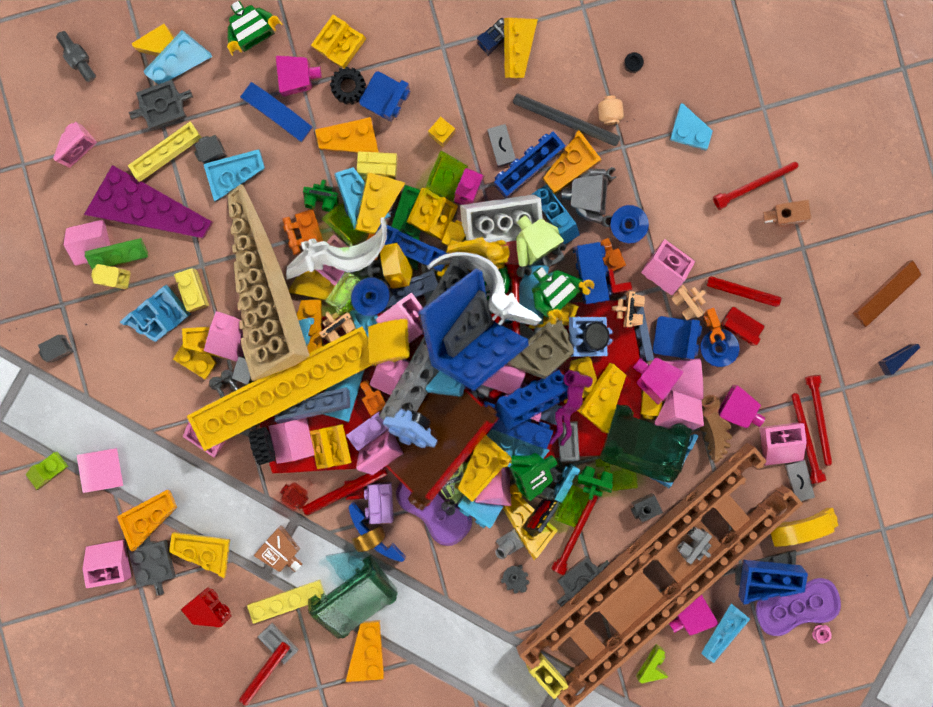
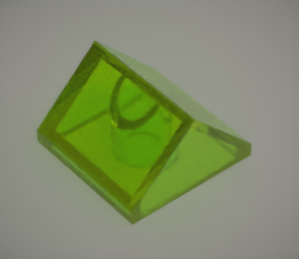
M440 150L426 188L436 195L454 201L455 192L463 172L468 166Z
M344 202L322 217V220L350 247L355 246L367 234L353 228L351 220L345 212Z
M572 483L562 503L560 502V506L554 513L553 518L558 522L575 527L589 500L590 494L583 492V488Z

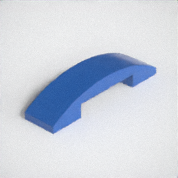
M252 82L240 96L241 99L285 129L286 132L301 143L313 128L300 116Z
M386 224L387 238L385 245L398 243L404 255L410 259L428 266L433 260L448 254ZM446 264L435 266L433 269L442 272Z
M352 502L348 506L356 529L360 535H363L371 530L362 522L365 518V513ZM382 542L374 547L376 551L395 561L403 562L406 558V555L394 543L388 548Z

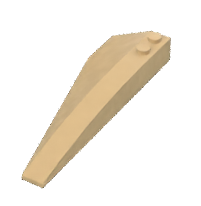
M240 184L227 195L229 217L233 221L230 228L231 234L234 235L235 243L232 245V250L236 254V261L234 262L236 292L239 293L240 297L237 304L242 321H239L240 329L243 330L241 346L251 379L255 381L295 366L310 355L275 253L244 186Z

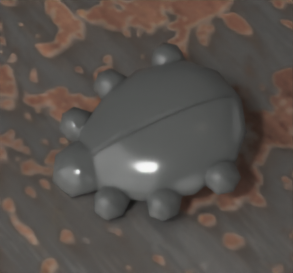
M522 565L507 568L501 579V582L507 585V590L514 589L513 592L515 594L519 591L521 593L526 592V585L530 583L529 580H526L528 573L522 570Z

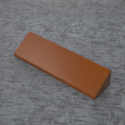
M913 260L907 261L852 313L865 327L876 319L922 275Z

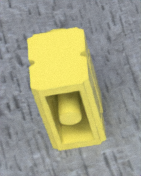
M358 151L357 172L364 181H366L368 172L396 179L398 156L395 153Z
M97 264L92 270L91 277L95 284L126 290L131 273L128 270Z
M191 268L174 274L176 282L179 283L178 288L186 311L193 312L209 306L196 269Z
M540 652V666H536L533 670L527 664L526 666L529 673L553 699H556L561 693L560 691L567 689L569 686L565 678Z

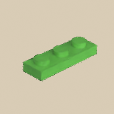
M142 238L85 251V258L92 270L97 264L113 266L148 257V251Z

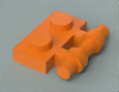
M314 209L295 214L297 220L295 223H291L289 216L282 218L284 223L283 229L284 232H287L288 245L290 249L292 248L293 255L301 253L299 246H302L301 242L308 241L309 239H316L317 243L324 241ZM294 230H300L301 239H296Z

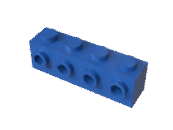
M554 131L549 135L547 133L538 140L539 144L535 147H529L524 152L525 156L520 160L518 158L509 165L510 168L506 172L501 171L495 177L494 186L504 198H509L565 149L566 145Z
M558 370L546 379L534 380L528 386L518 388L508 396H502L498 399L495 408L497 417L509 430L568 399L569 386L564 383V375Z
M484 401L486 407L490 405L495 409V404ZM531 418L509 430L500 419L491 427L493 430L547 449L553 434V430L549 429L550 425L540 421L539 424L531 422Z

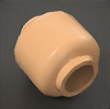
M616 96L604 97V100L598 104L599 120L604 122V125L619 124V121L624 117L622 101L616 99Z

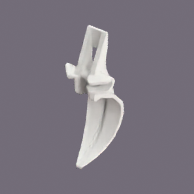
M384 217L380 218L381 229L367 241L355 246L338 248L330 246L325 241L317 243L316 239L301 242L304 251L287 266L286 279L299 276L307 271L323 270V265L334 266L336 269L346 272L359 271L370 265L385 245L387 228Z
M465 252L445 254L433 260L427 267L430 270L438 265L450 264L455 256L467 269L471 271L476 268L481 270L483 279L490 289L488 305L489 310L494 313L492 319L495 320L497 316L502 318L498 323L499 325L505 319L536 326L542 320L533 311L520 305L513 293H510L508 296L504 294V282L498 268L490 260L480 255Z

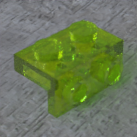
M345 271L326 299V302L337 310L336 313L338 315L350 313L353 309L351 293L355 285L362 280L353 272Z

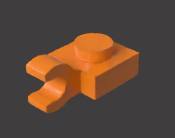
M609 238L600 241L601 246H604L605 249L603 262L604 265H607L608 270L613 269L615 271L626 266L619 248L613 250Z
M715 308L706 310L703 321L705 326L709 327L710 331H712L709 336L711 344L715 343L714 335H719L721 341L725 340V334L720 328L721 324Z
M366 380L360 384L366 394L362 401L372 416L383 409L386 401L380 390L373 391L369 381Z

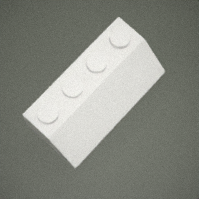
M534 194L460 205L462 226L467 241L483 237L486 242L504 240L505 242L516 241V237L522 231L517 224L519 219L527 216L532 224L542 219L541 198Z

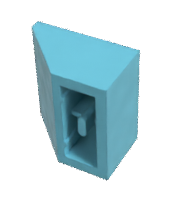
M465 495L458 502L459 511L467 517L473 516L476 519L475 522L483 528L486 526L491 528L503 508V505L475 503V500L472 502Z

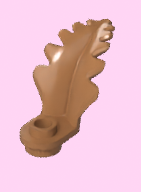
M707 395L702 399L704 426L700 427V430L706 432L704 440L705 442H710L707 446V449L711 450L709 455L711 460L717 463L720 459L724 458L722 455L728 453L725 448L731 447L726 442V440L732 439V435L726 432V430L731 429V424L719 416L720 399L714 395Z

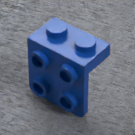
M376 71L359 103L362 107L392 122L394 117H398L402 102L406 101L410 95L409 83L403 80L399 83L385 74Z
M659 316L655 329L653 353L694 359L699 351L697 337H700L702 332V326L699 325L700 321Z

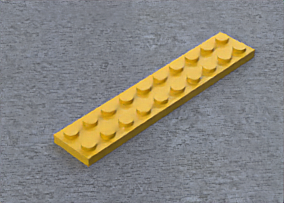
M363 326L310 352V356L297 365L260 378L187 415L203 450L206 451L372 366L369 364V340Z

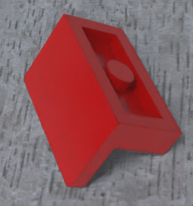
M613 269L608 270L606 281L607 284H610L612 295L627 293L632 290L631 282L615 284Z
M731 307L721 323L723 328L752 346L758 345L761 340L759 336L765 328L764 325L736 307Z

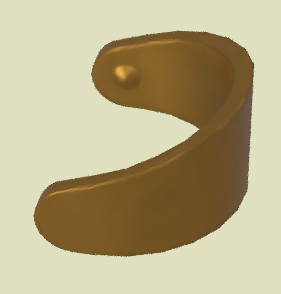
M381 525L361 536L352 538L351 540L356 551L365 552L379 545L385 537V531Z

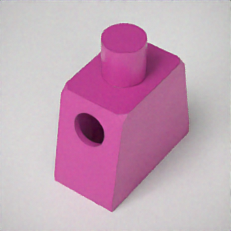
M276 56L279 92L282 97L311 90V79L322 78L321 67H310V63L305 57Z
M465 168L455 192L454 202L460 205L474 203L485 175Z
M655 358L650 365L639 359L633 367L642 374L637 384L658 405L664 400L684 373L682 370L659 358Z
M732 385L720 405L719 416L727 422L743 428H748L751 423L761 427L765 421V417L757 413L761 405L741 387Z
M702 595L669 623L674 633L685 628L689 635L697 634L719 624Z

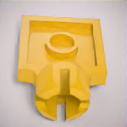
M483 237L450 245L447 248L448 254L465 252L480 255L490 260L498 270V264L508 262V257L510 256L508 246L501 247L506 245L504 240L486 242Z

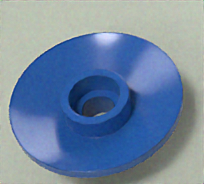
M625 205L614 212L610 221V227L616 239L623 243L631 244L640 241L646 235L649 221L641 208L634 205ZM626 222L631 223L630 229L625 227Z
M365 278L359 281L351 293V302L354 309L365 316H373L382 312L389 302V290L386 284L377 278ZM371 292V296L366 298L365 295Z
M724 329L721 330L725 334V340L721 341L719 335H714L715 343L711 344L709 336L712 331H710L703 337L700 345L704 360L715 367H725L732 364L739 354L737 338L731 332ZM716 346H720L722 352H717L715 350Z

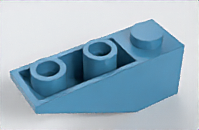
M547 184L531 194L541 198L542 214L548 223L558 228L560 237L564 240L562 244H567L580 235L577 224Z

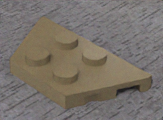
M556 318V324L548 322L528 340L529 345L510 360L507 365L543 379L550 376L574 353L562 319Z

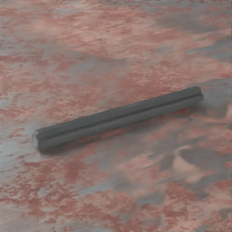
M517 93L513 99V104L577 131L579 130L613 146H617L619 143V135Z

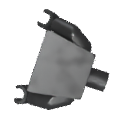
M611 167L607 171L605 169L587 170L579 175L577 179L573 180L572 189L564 188L562 190V199L571 200V207L575 208L576 213L585 220L598 224L601 223L604 227H610V225L606 224L605 220L606 218L611 219L612 216L602 217V215H605L608 181H613L616 176H610L609 172H615L616 169Z

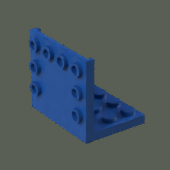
M477 268L419 311L431 366L473 391L529 345L527 338L493 321L494 324L455 357L448 355L443 341L444 337L476 293L480 290L485 292L486 295L483 274Z

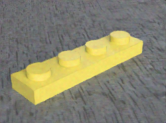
M189 122L130 163L128 167L134 177L141 182L198 142L202 137L195 126Z
M319 579L247 605L254 624L326 599V594Z

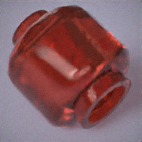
M293 482L290 486L286 484L280 491V494H282L280 498L281 503L292 511L301 510L309 499L307 497L308 491L296 482Z

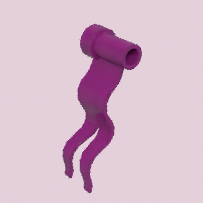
M573 370L567 371L564 375V383L569 386L568 400L565 406L558 409L555 413L557 432L549 444H553L563 432L562 417L566 427V434L560 445L564 446L565 442L570 438L572 434L570 416L582 406L584 387L589 388L593 383L591 376L582 375Z

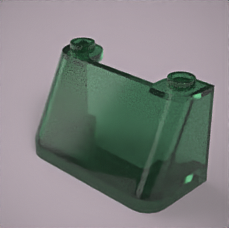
M617 404L599 458L606 463L662 482H674L682 471L692 429L687 428L684 424L673 425L670 429L656 426L653 423L633 417L634 412L629 406Z
M371 555L362 560L364 566L361 570L357 568L355 575L327 595L322 593L321 598H318L315 594L308 599V613L336 639L347 637L350 631L386 605L394 603L397 599L398 591L396 586Z

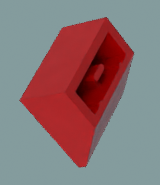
M209 587L180 609L193 625L221 628L232 617L228 606L222 604L218 599V594L213 589L210 590Z

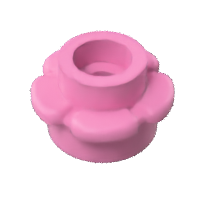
M817 625L812 632L813 639L821 644L829 642L832 636L830 628L826 625Z

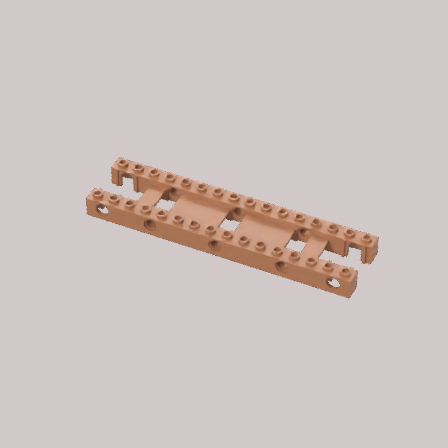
M746 443L516 647L521 659L532 670L536 666H540L539 654L545 647L549 646L552 652L554 650L557 651L558 647L569 637L588 656L586 660L579 666L576 665L575 669L565 677L569 687L565 690L562 689L557 698L566 707H575L803 505L793 491L784 485L775 488L776 491L764 502L757 504L758 507L748 516L733 500L730 494L741 484H745L744 481L746 479L742 476L744 470L751 466L762 469L763 465L767 462L754 446ZM712 507L733 528L720 541L701 522V517ZM787 508V510L782 515L778 516V514L782 510ZM696 527L701 530L703 528L712 536L708 542L712 545L708 550L711 557L708 558L704 555L701 560L696 558L692 564H689L676 548L682 541L690 545L694 540L688 535L690 529ZM654 559L658 560L675 579L662 592L643 573V569ZM595 611H599L617 630L604 644L584 622ZM585 687V689L579 695H577L578 691Z

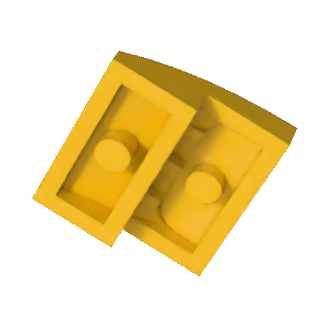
M332 15L311 46L333 63L345 69L366 38L351 28L346 22Z
M421 188L407 223L437 239L443 240L458 206L445 197H439L427 188Z
M407 319L386 321L368 327L369 364L378 365L386 361L397 362L409 357Z
M343 424L309 431L317 469L351 463Z

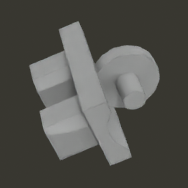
M693 527L688 532V535L694 539L691 544L688 545L682 541L676 548L682 554L681 556L689 564H692L696 558L701 560L704 555L708 558L711 557L708 550L712 545L708 542L712 536L703 528L700 530Z

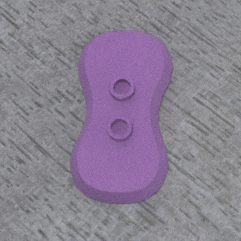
M400 482L396 490V498L399 505L405 511L418 516L426 524L436 542L441 545L452 546L460 542L468 534L472 526L471 515L467 517L459 511L458 503L454 504L455 513L448 515L441 505L445 501L449 502L450 499L446 500L440 490L431 503L421 511L408 501L407 498L411 492Z
M817 578L806 583V589L803 593L784 597H771L765 601L758 600L756 614L758 622L765 633L772 636H782L804 623H826L833 620L840 612L841 600L837 588L831 581Z

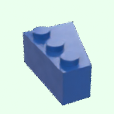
M597 242L572 247L573 253H576L577 263L575 265L576 270L579 271V278L583 282L585 280L594 282V289L586 287L591 290L588 295L583 294L582 288H580L583 303L590 304L608 301L612 293L610 284H607L606 281L608 268L603 262V257H605L604 246Z
M743 560L738 597L743 605H746L752 601H765L771 597H784L803 593L806 589L808 573L801 565Z

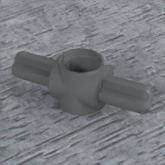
M65 31L57 33L56 38L64 48L63 57L70 67L79 70L86 82L95 80L96 75L88 65L90 58L79 44L73 43Z

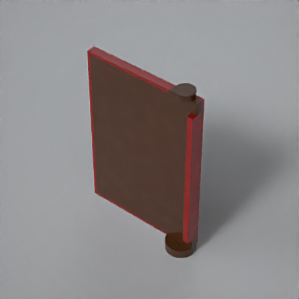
M464 388L462 397L427 393L417 412L430 420L429 428L431 429V435L437 440L435 447L426 446L422 448L413 443L407 445L399 441L400 438L394 435L403 454L386 465V467L411 492L407 498L408 501L421 511L431 503L499 419L496 416L497 411L492 406L488 405L486 407L466 388Z

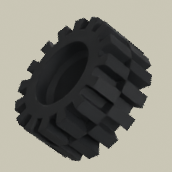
M345 67V69L339 68L340 71H335L334 77H331L330 87L334 97L339 102H344L347 105L348 103L354 104L355 101L359 102L366 89L363 76L353 67L352 69H349V67ZM345 79H352L355 82V89L352 92L346 93L341 89V83Z
M263 427L250 431V447L257 464L262 465L275 461V451L268 429Z

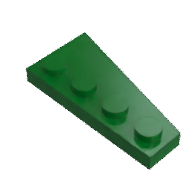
M404 185L391 227L420 240V230L407 223V219L421 190ZM406 257L412 268L418 270V262Z

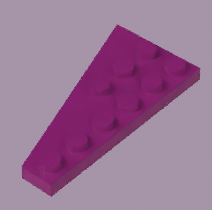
M113 165L84 213L86 216L203 239L213 224L207 218L142 181L139 182L133 176Z

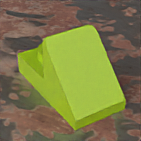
M54 452L39 464L33 465L25 475L36 490H38L65 470L68 465L58 452Z
M655 644L636 675L640 683L668 678L666 672L657 667L663 663L665 659L664 654L666 653L657 644Z

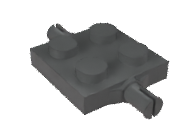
M173 80L163 82L136 92L139 100V109L129 112L132 120L143 116L150 130L187 117L183 108V101L193 98L192 92L188 90L179 93Z
M149 536L134 552L129 549L128 553L137 587L154 585L156 596L164 594L162 582L176 577L167 540L151 541Z
M585 556L568 570L565 575L558 578L557 581L563 587L565 595L558 599L557 603L561 607L565 605L610 565L608 560L598 567Z

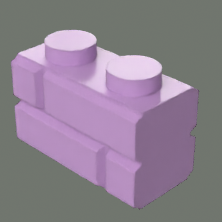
M380 411L347 434V437L357 451L388 430L383 424L384 420L379 417Z
M392 482L369 484L368 488H364L365 500H368L369 507L365 508V517L369 519V524L393 523Z

